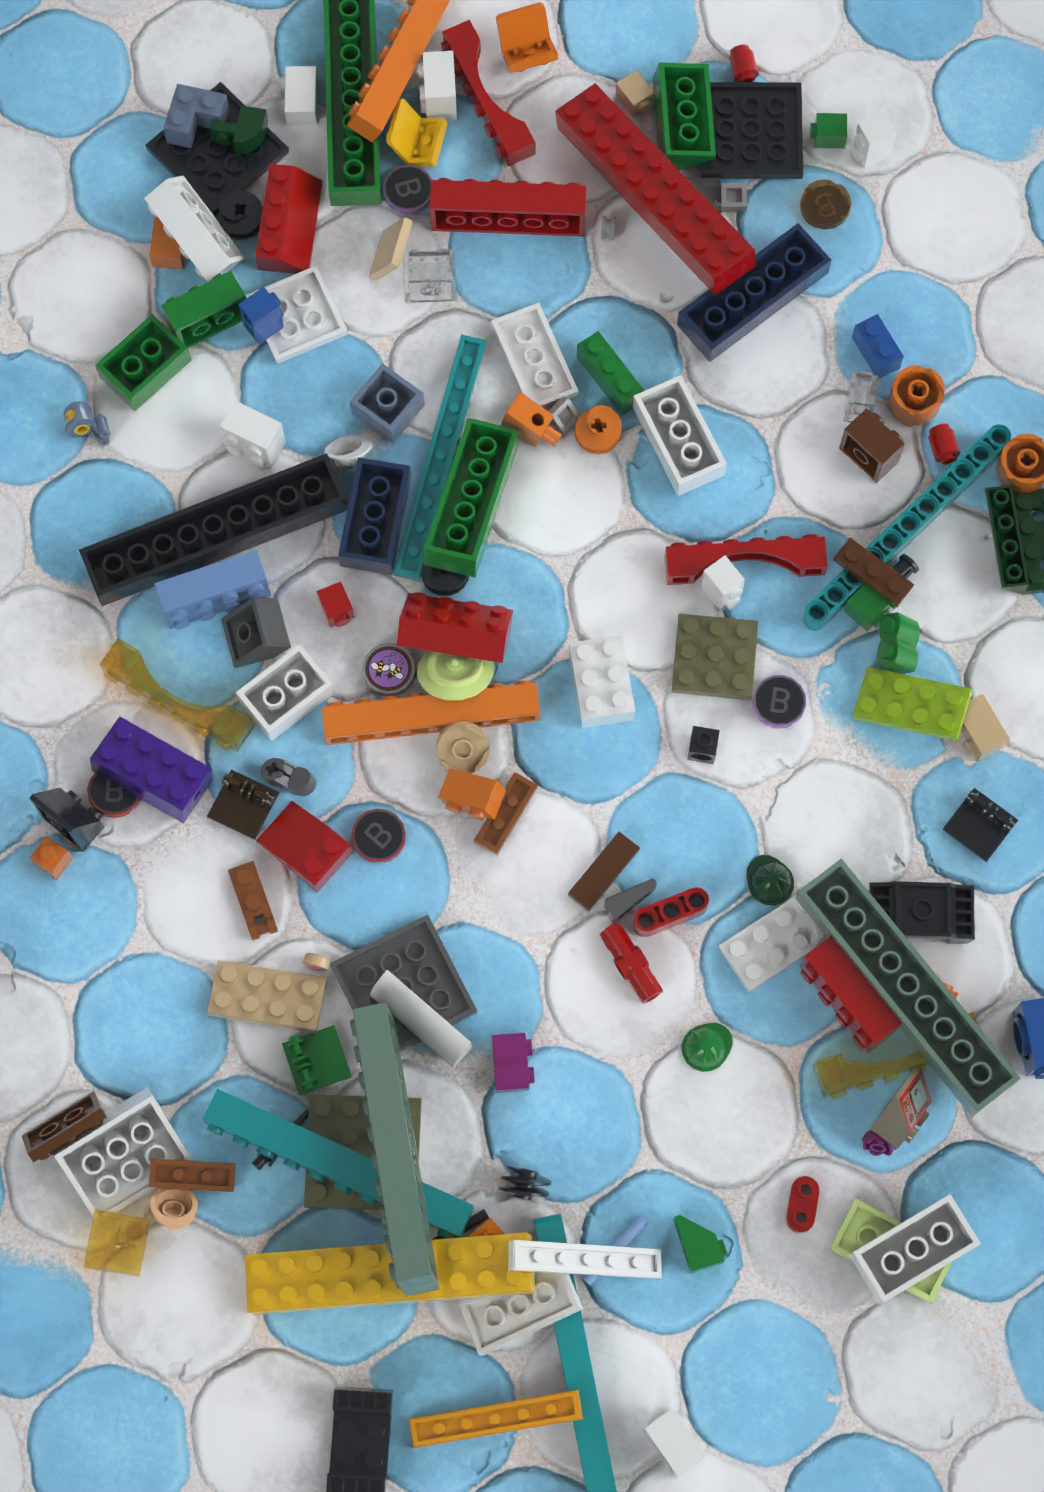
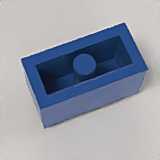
M262 287L238 304L243 326L258 345L284 328L282 321L284 314L280 309L282 304L274 292L269 293L265 287Z
M876 314L856 324L852 339L877 380L900 369L904 355L879 315Z

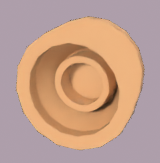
M160 1188L155 1191L150 1200V1209L153 1216L161 1226L168 1229L177 1230L190 1225L197 1212V1198L189 1189Z

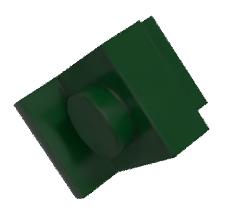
M241 106L237 124L212 120L210 127L212 140L221 145L234 144L236 154H247L256 150L265 139L268 126L267 111L261 108Z

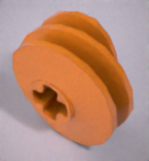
M604 405L594 406L592 409L582 413L575 425L576 442L586 452L597 455L614 449L619 443L622 434V422L618 413L611 407ZM596 428H600L601 432L597 433Z

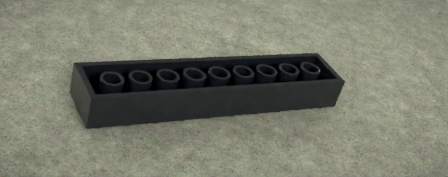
M326 453L79 549V552L100 604L105 606L155 586L154 583L202 568L345 512L348 509V505Z

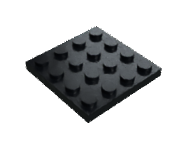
M219 82L210 91L227 95L230 110L226 122L237 124L240 108L245 105L222 82ZM198 126L192 148L167 143L164 129L145 145L146 150L174 177H185L214 216L219 213V203L222 197L232 191H245L269 170L270 163H278L289 153V147L268 127L262 144L256 150L247 154H236L234 144H218L212 140L210 129Z
M710 82L716 157L701 163V178L803 179L801 82Z

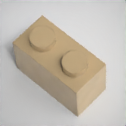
M981 694L971 699L961 733L966 740L964 744L968 753L971 756L975 755L976 759L980 761L1005 748L1010 738L985 696Z

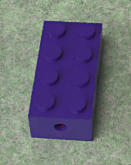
M119 716L90 757L92 772L98 773L182 823L186 821L212 783L211 767Z

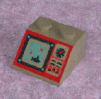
M915 1066L870 1128L896 1149L901 1146L904 1140L910 1143L919 1131L915 1125L921 1127L930 1115L926 1109L931 1104L932 1099L920 1066Z

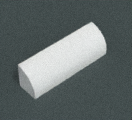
M388 970L385 971L373 987L370 996L379 1004L386 1002L392 1016L453 1069L472 1048L471 1042Z

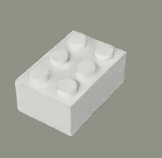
M618 635L569 643V656L581 728L634 721L635 706L623 636Z
M301 644L297 645L236 692L240 704L271 742L335 694L333 683Z

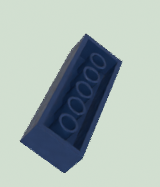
M799 223L755 255L756 266L716 295L710 290L706 291L678 312L677 326L709 362L829 273L831 258Z

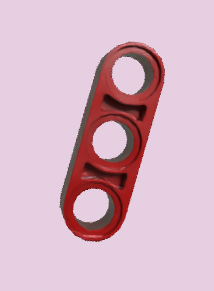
M695 887L640 908L634 914L633 930L641 937H649L700 917L707 910L709 896L704 889ZM699 897L703 901V906L694 908L689 904V899ZM667 907H674L678 911V915L674 918H669L665 916L663 910ZM641 917H649L653 924L649 928H643L638 924V920Z

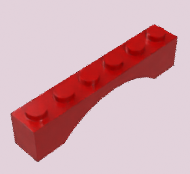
M470 19L442 31L443 42L440 43L442 51H453L454 74L456 77L460 76L464 82L462 83L463 90L468 98L472 97L474 101L473 108L477 117L483 118L487 136L490 139L493 138L496 142L495 149L499 158H504L507 165L511 166L536 155V142L526 123L503 111L490 98L483 87L478 72L481 40Z
M807 534L802 536V538L792 539L790 536H780L776 540H765L764 538L757 537L745 542H739L737 539H728L723 541V543L713 544L711 541H700L696 545H686L685 543L678 542L665 548L667 585L694 584L703 576L705 569L723 556H726L730 562L750 560L772 563L789 570L798 577L822 576L826 574L828 568L825 536L818 537L816 534Z

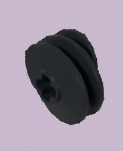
M236 190L229 192L222 197L219 203L218 218L220 225L230 238L237 240L251 238L259 232L263 206L258 197L249 191Z
M423 563L422 581L431 593L438 596H451L459 593L469 580V576L426 566Z
M507 1165V1168L517 1173V1176H501V1179L514 1184L515 1187H499L498 1190L525 1200H532V1197L549 1196L547 1190L536 1185L549 1186L551 1185V1180L539 1175L536 1171Z

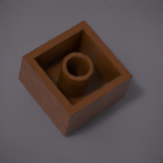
M866 408L844 429L839 449L874 482L878 483L898 464L905 443L898 432L895 430L891 431L884 425L883 419L877 413H871Z

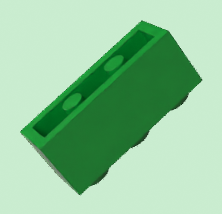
M597 331L578 343V360L621 416L632 410L634 395L643 392L644 389L600 332Z

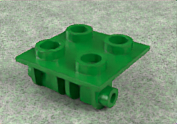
M334 1025L318 1030L317 1033H310L301 1037L299 1035L289 1038V1041L282 1043L299 1096L352 1077Z

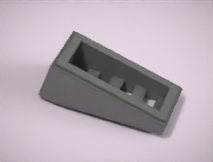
M652 878L606 898L604 907L611 923L617 922L654 892L657 886L656 880Z

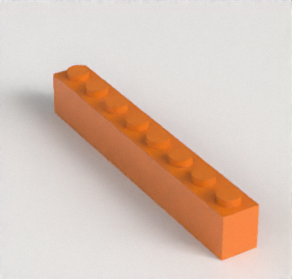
M407 0L408 10L404 8L398 17L399 27H394L387 38L390 41L389 46L385 45L377 57L381 60L379 65L375 64L368 74V77L371 79L369 84L365 82L358 93V96L361 97L359 103L355 101L348 112V115L351 116L347 124L349 128L372 143L380 135L450 0Z
M528 680L518 681L510 686H504L500 683L491 684L476 696L464 700H443L432 695L412 693L406 698L385 696L380 701L370 702L369 699H359L354 701V704L344 705L342 702H332L327 705L328 707H322L324 735L327 745L439 733L446 726L462 721L476 724L480 728L540 721L537 684L530 683Z

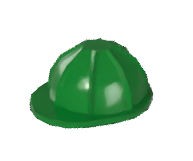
M707 1023L691 1029L684 1036L681 1045L682 1055L686 1063L693 1069L701 1072L713 1071L719 1068L728 1057L733 1040L730 1031L722 1024Z

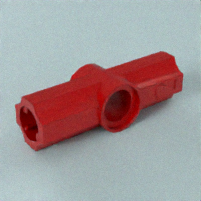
M620 922L613 923L599 933L601 940H603L606 948L614 958L613 962L624 980H628L642 1004L652 1001L663 993L661 985L649 969V963L645 955L637 945L633 944Z

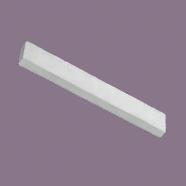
M511 1240L508 1241V1270L659 1279L662 1278L661 1249Z

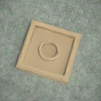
M404 217L382 231L369 274L370 278L378 280L400 267L412 227V220Z

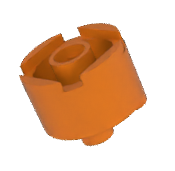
M921 365L908 366L897 374L889 394V407L892 414L907 427L926 424L933 420L939 412L944 398L945 386L941 376L931 368L920 367Z
M1020 434L1012 438L1005 445L996 467L1001 486L1012 485L1013 492L1021 493L1033 492L1044 486V442L1042 438L1033 434Z

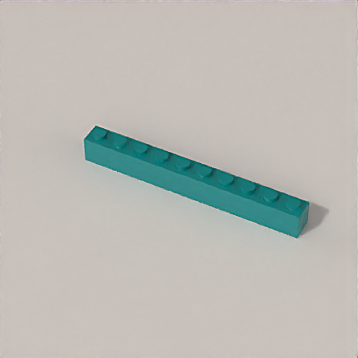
M219 1089L216 1090L202 1119L208 1125L207 1130L219 1136H222L223 1132L234 1136L232 1141L247 1148L249 1144L258 1147L257 1152L267 1158L273 1159L274 1155L284 1159L283 1164L296 1171L302 1167L310 1171L308 1176L323 1183L325 1179H328L335 1183L334 1188L346 1194H350L351 1190L361 1194L360 1200L375 1206L377 1202L383 1204L382 1198L378 1196L376 1189V1180L380 1178L377 1170H374L371 1158ZM422 1182L429 1226L438 1229L437 1235L445 1239L461 1238L473 1213L474 1205Z

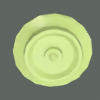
M427 651L417 667V678L421 687L433 697L443 700H464L476 696L488 687L494 673L493 661Z

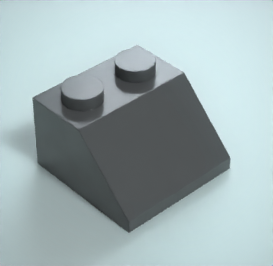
M253 597L221 618L234 668L275 658L291 648L278 598Z

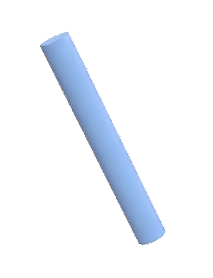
M639 1216L612 1246L627 1247L648 1223ZM584 1275L582 1279L590 1286L599 1276Z

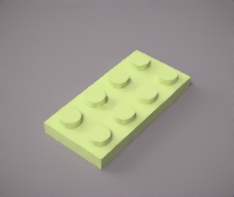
M855 1198L829 1250L853 1262L849 1256L851 1253L898 1226L901 1222ZM952 1262L907 1288L905 1291L931 1304Z

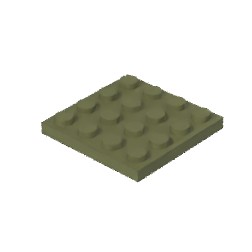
M310 1094L309 1131L371 1158V1153L376 1152L373 1142L370 1143L367 1133V1126L371 1124L369 1116L365 1115L363 1108V1099L366 1096ZM408 1098L419 1161L422 1099ZM306 1170L304 1208L380 1210V1208L384 1207L383 1204L378 1202L373 1206L360 1200L361 1194L352 1190L350 1194H346L334 1188L335 1183L328 1179H325L324 1183L308 1176L310 1171Z

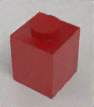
M341 581L316 591L330 627L335 625L337 627L344 626L352 618H355L352 605Z

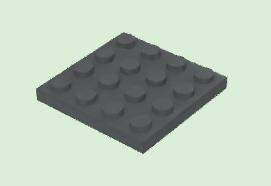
M428 915L330 963V967L352 1011L356 1008L379 1004L370 996V993L380 977L388 970L452 1026L478 1013ZM393 1016L396 1023L400 1052L421 1042L417 1036Z

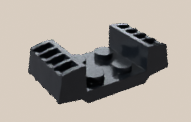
M904 881L869 882V893L906 938L948 939V944H968L975 940L974 885Z
M335 1387L332 1408L334 1417L329 1473H327L326 1492H386L393 1390Z

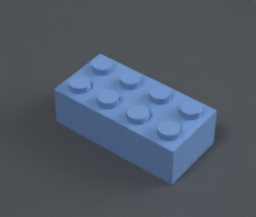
M257 550L154 583L170 629H182L189 626L190 622L199 619L202 621L210 620L216 614L224 611L232 612L253 597L267 598L271 596Z

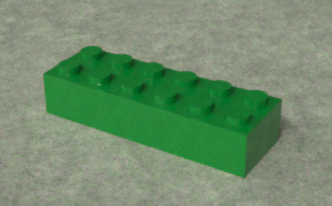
M471 418L467 419L424 547V565L476 578L517 452L519 430Z

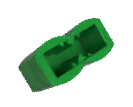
M899 612L883 615L879 624V636L881 639L877 650L879 666L900 674L914 672L918 663V651L916 648L920 636L918 622Z

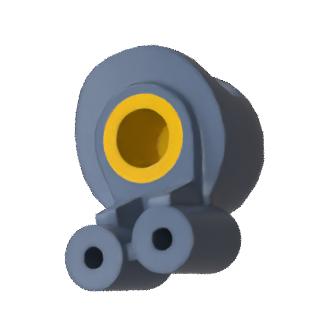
M81 401L70 403L65 408L63 414L67 423L65 432L68 437L77 438L92 434L95 440H98L99 445L105 446L109 444L111 433L105 416L99 414L95 418L91 407Z

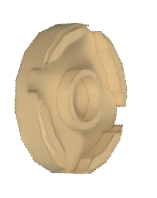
M467 721L455 722L446 726L439 733L436 741V755L441 766L447 771L452 768L467 773H474L479 771L488 759L489 740L485 732L476 724Z

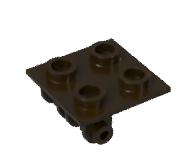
M231 769L229 775L225 774L222 779L223 786L207 818L255 840L280 792Z

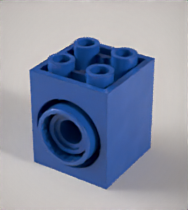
M1044 998L1022 1001L1012 1011L1015 1044L1018 1053L1022 1056L1026 1077L1034 1075L1035 1079H1044Z

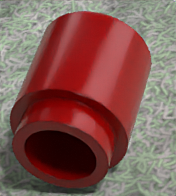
M745 44L737 45L730 50L729 62L734 81L754 82L759 73L753 51Z
M946 423L932 427L929 430L930 435L928 439L935 461L941 462L942 465L955 462L957 460L956 457L960 455V450L954 430Z

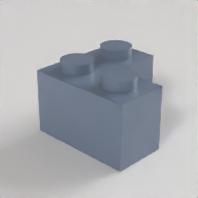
M177 83L163 127L167 143L192 148L198 126L210 129L212 120L226 122L230 110L227 95Z

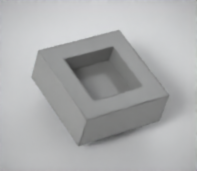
M721 183L722 211H747V183Z
M565 396L548 411L554 416L552 424L562 434H566L581 415L571 400Z

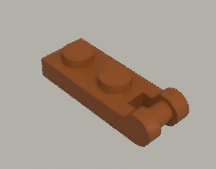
M254 861L229 869L228 873L252 941L259 939L262 934L278 932ZM264 916L266 922L256 925L254 919Z

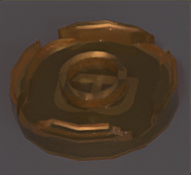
M827 179L818 180L808 185L800 201V211L805 221L814 228L823 230L834 229L843 224L848 218L851 208L850 195L845 187Z

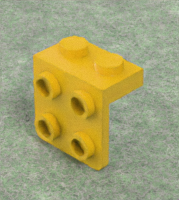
M399 99L393 110L390 128L386 135L387 144L407 165L421 168L436 167L448 122L443 117L421 118L405 99Z

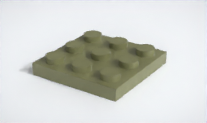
M678 614L671 693L752 700L758 621Z

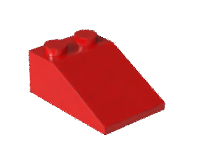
M291 801L256 840L258 844L317 893L353 854L351 844L294 801Z

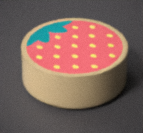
M307 953L302 964L318 971L329 972L331 960L318 954Z

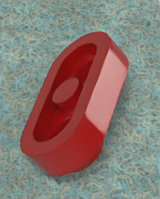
M809 1176L797 1178L790 1189L786 1223L789 1229L795 1233L809 1231L815 1222L820 1189L818 1183ZM807 1185L811 1190L810 1194L803 1195L800 1191L801 1186ZM798 1213H803L806 1216L804 1223H799L796 1220Z

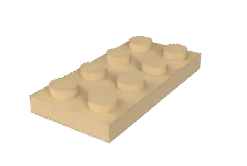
M218 960L207 1015L317 1033L327 978Z

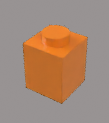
M45 836L30 859L35 866L57 880L73 857L68 850Z

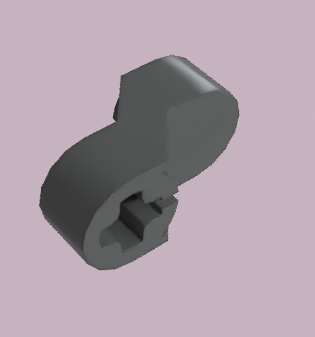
M268 759L261 768V775L270 785L282 788L293 795L307 796L316 788V779L307 769L297 767L284 759Z

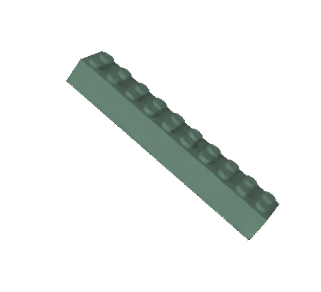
M842 858L797 892L795 899L823 934L827 938L831 936L901 1022L899 1028L971 1117L979 1113L1021 1079Z
M386 1002L353 1009L354 1019L350 1020L352 1035L353 1037L356 1036L358 1044L354 1046L357 1063L360 1062L362 1072H358L361 1089H364L366 1098L363 1099V1108L365 1115L369 1116L371 1124L367 1126L368 1138L370 1143L373 1142L374 1150L376 1151L371 1153L374 1170H377L380 1178L376 1180V1189L384 1207L380 1208L381 1219L389 1235L384 1236L387 1252L391 1253L393 1263L389 1264L390 1276L392 1281H395L397 1289L401 1288L405 1296L440 1290L396 1023Z

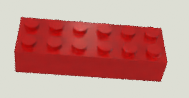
M448 178L431 180V231L584 237L586 185L578 183L563 185L552 182L536 184L526 181L509 183L500 180L481 182L474 179L454 181Z

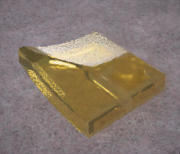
M95 1209L83 1268L140 1277L151 1219Z

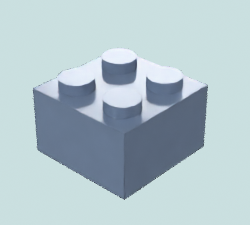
M383 363L350 401L351 413L392 444L425 405L424 393Z

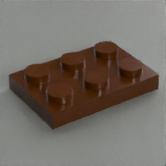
M94 1091L22 1135L27 1154L33 1163L37 1160L47 1159L54 1153L56 1148L63 1144H71L79 1137L80 1133L87 1129H95L102 1124L103 1119L107 1116Z

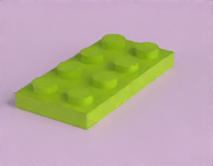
M867 667L852 716L855 720L958 742L972 696V690L967 687Z

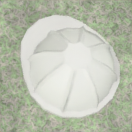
M350 435L331 442L325 448L324 453H327L330 461L340 469H353L357 465L358 457L365 458L372 444L363 436Z

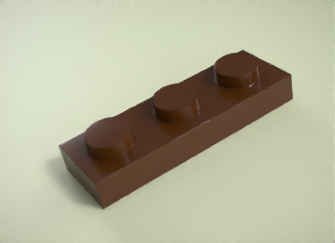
M852 538L847 540L833 558L834 562L895 607L901 604L915 585Z

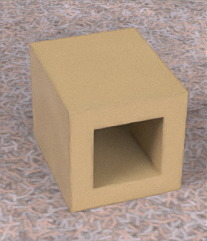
M637 70L616 82L615 95L632 117L639 113L644 114L651 109L654 103V91Z

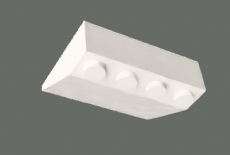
M149 1087L105 1113L107 1117L103 1119L102 1124L97 1128L85 1130L71 1144H63L54 1150V1157L97 1224L156 1188L148 1187L151 1158L193 1160Z

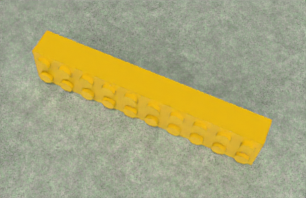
M525 1232L432 1240L440 1290L405 1296L402 1289H397L395 1281H392L389 1264L393 1263L391 1253L387 1252L385 1244L245 1255L247 1313L261 1315L534 1294V1272L508 1270V1241H532V1235Z

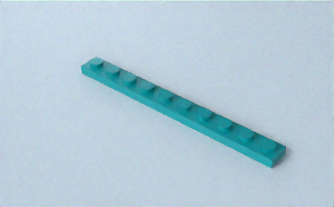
M461 334L394 569V576L420 582L424 563V547L457 451L486 348V340Z

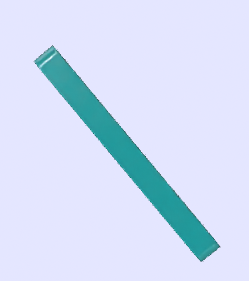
M1001 424L992 426L865 549L887 565L890 564L1000 457L1003 448L1011 440L1012 435L1009 428ZM992 437L1001 438L1003 443L994 442ZM981 454L986 460H977L974 455ZM963 471L968 477L960 478L956 472ZM938 489H946L950 494L942 495L938 492ZM928 506L932 512L924 513L920 507ZM909 523L914 529L910 531L905 530L902 524ZM892 541L896 547L887 548L883 542ZM843 569L807 604L803 615L804 625L814 631L822 629L845 607L846 602L864 583L860 580L855 584L848 582L846 577L853 575ZM835 593L840 596L841 600L832 601L828 595ZM818 611L821 613L822 618L814 619L809 613Z
M561 1213L533 1219L537 1242L567 1243ZM569 1274L574 1285V1288L576 1290L574 1275ZM580 1310L554 1322L566 1389L567 1391L579 1390L583 1419L573 1421L586 1491L617 1492Z

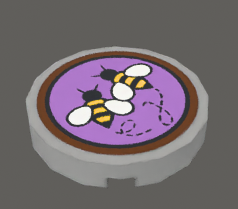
M392 643L380 644L371 649L365 656L362 665L363 678L368 688L382 696H393L405 692L413 683L416 674L415 663L409 651L402 646H396V644Z

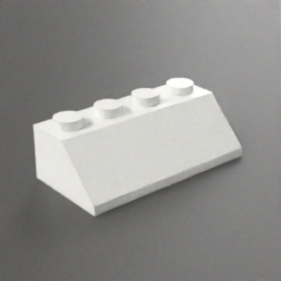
M184 176L166 179L144 198L148 203L147 208L150 213L161 220L166 234L177 241L180 245V252L185 258L193 262L196 266V273L203 280L206 279L209 282L217 274L228 272L246 259Z

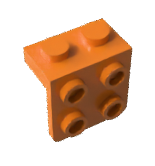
M542 2L500 13L496 16L502 57L510 73L522 72L528 68L546 65L558 60L557 50L549 34L546 9Z

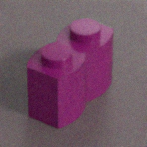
M525 1033L492 1035L496 1093L529 1091V1084L535 1083L534 1067H528L527 1056H532L531 1039H526Z

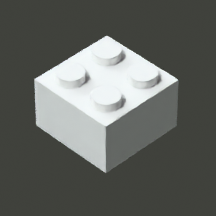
M453 51L422 52L423 62L418 63L421 113H426L427 118L443 117L447 122L457 121Z
M237 401L233 403L220 426L226 449L236 456L242 454L248 457L250 462L259 467L266 466L271 469L286 444L281 422Z
M671 1408L642 1431L677 1479L707 1457L704 1451L708 1448L698 1434L693 1437L689 1432L687 1426L690 1425V1422L681 1410L675 1412Z

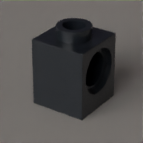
M693 726L687 760L714 764L720 730Z

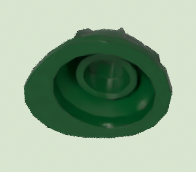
M770 855L755 857L749 863L746 873L748 888L751 895L758 902L764 905L775 906L783 903L790 897L794 889V878L785 864Z

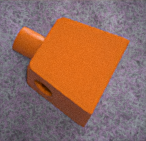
M522 392L518 393L500 425L519 430L518 438L534 447L537 446L541 439L554 447L562 435L561 432L550 426L554 416Z

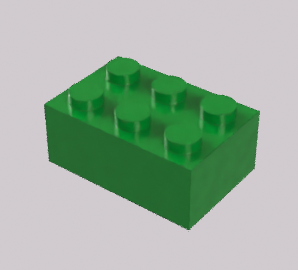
M232 271L217 274L211 281L203 285L193 286L187 293L181 296L169 298L161 306L169 330L189 349L242 322L238 304L244 301L246 296Z
M151 314L104 356L95 367L99 378L129 407L136 411L191 361L188 347Z

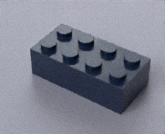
M358 457L338 554L340 567L392 575L411 482L410 466Z

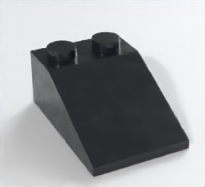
M56 788L35 793L29 797L41 817L83 852L105 828L100 821L102 816L91 806L88 809L80 804L82 799L71 790L66 793L63 789Z

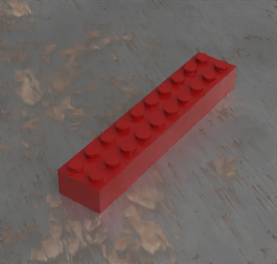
M596 83L555 111L557 129L714 295L756 266L755 249Z

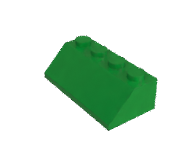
M659 62L653 75L658 149L680 170L715 159L716 151L709 64Z

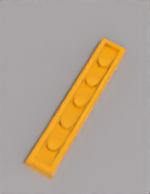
M579 1390L411 1418L409 1419L413 1448L582 1420L583 1414Z

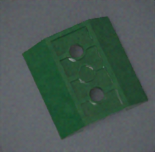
M1012 485L985 488L1001 589L1022 595L1044 593V570L1039 565V562L1044 560V520L1035 521L1031 517V512L1035 510L1044 514V488L1028 493L1013 492Z

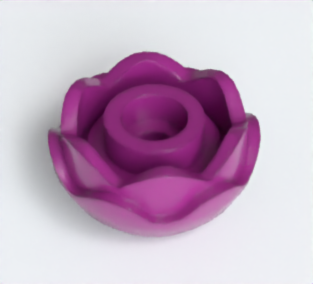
M871 1129L862 1137L863 1149L869 1150L874 1156L881 1154L890 1156L896 1150L894 1146Z

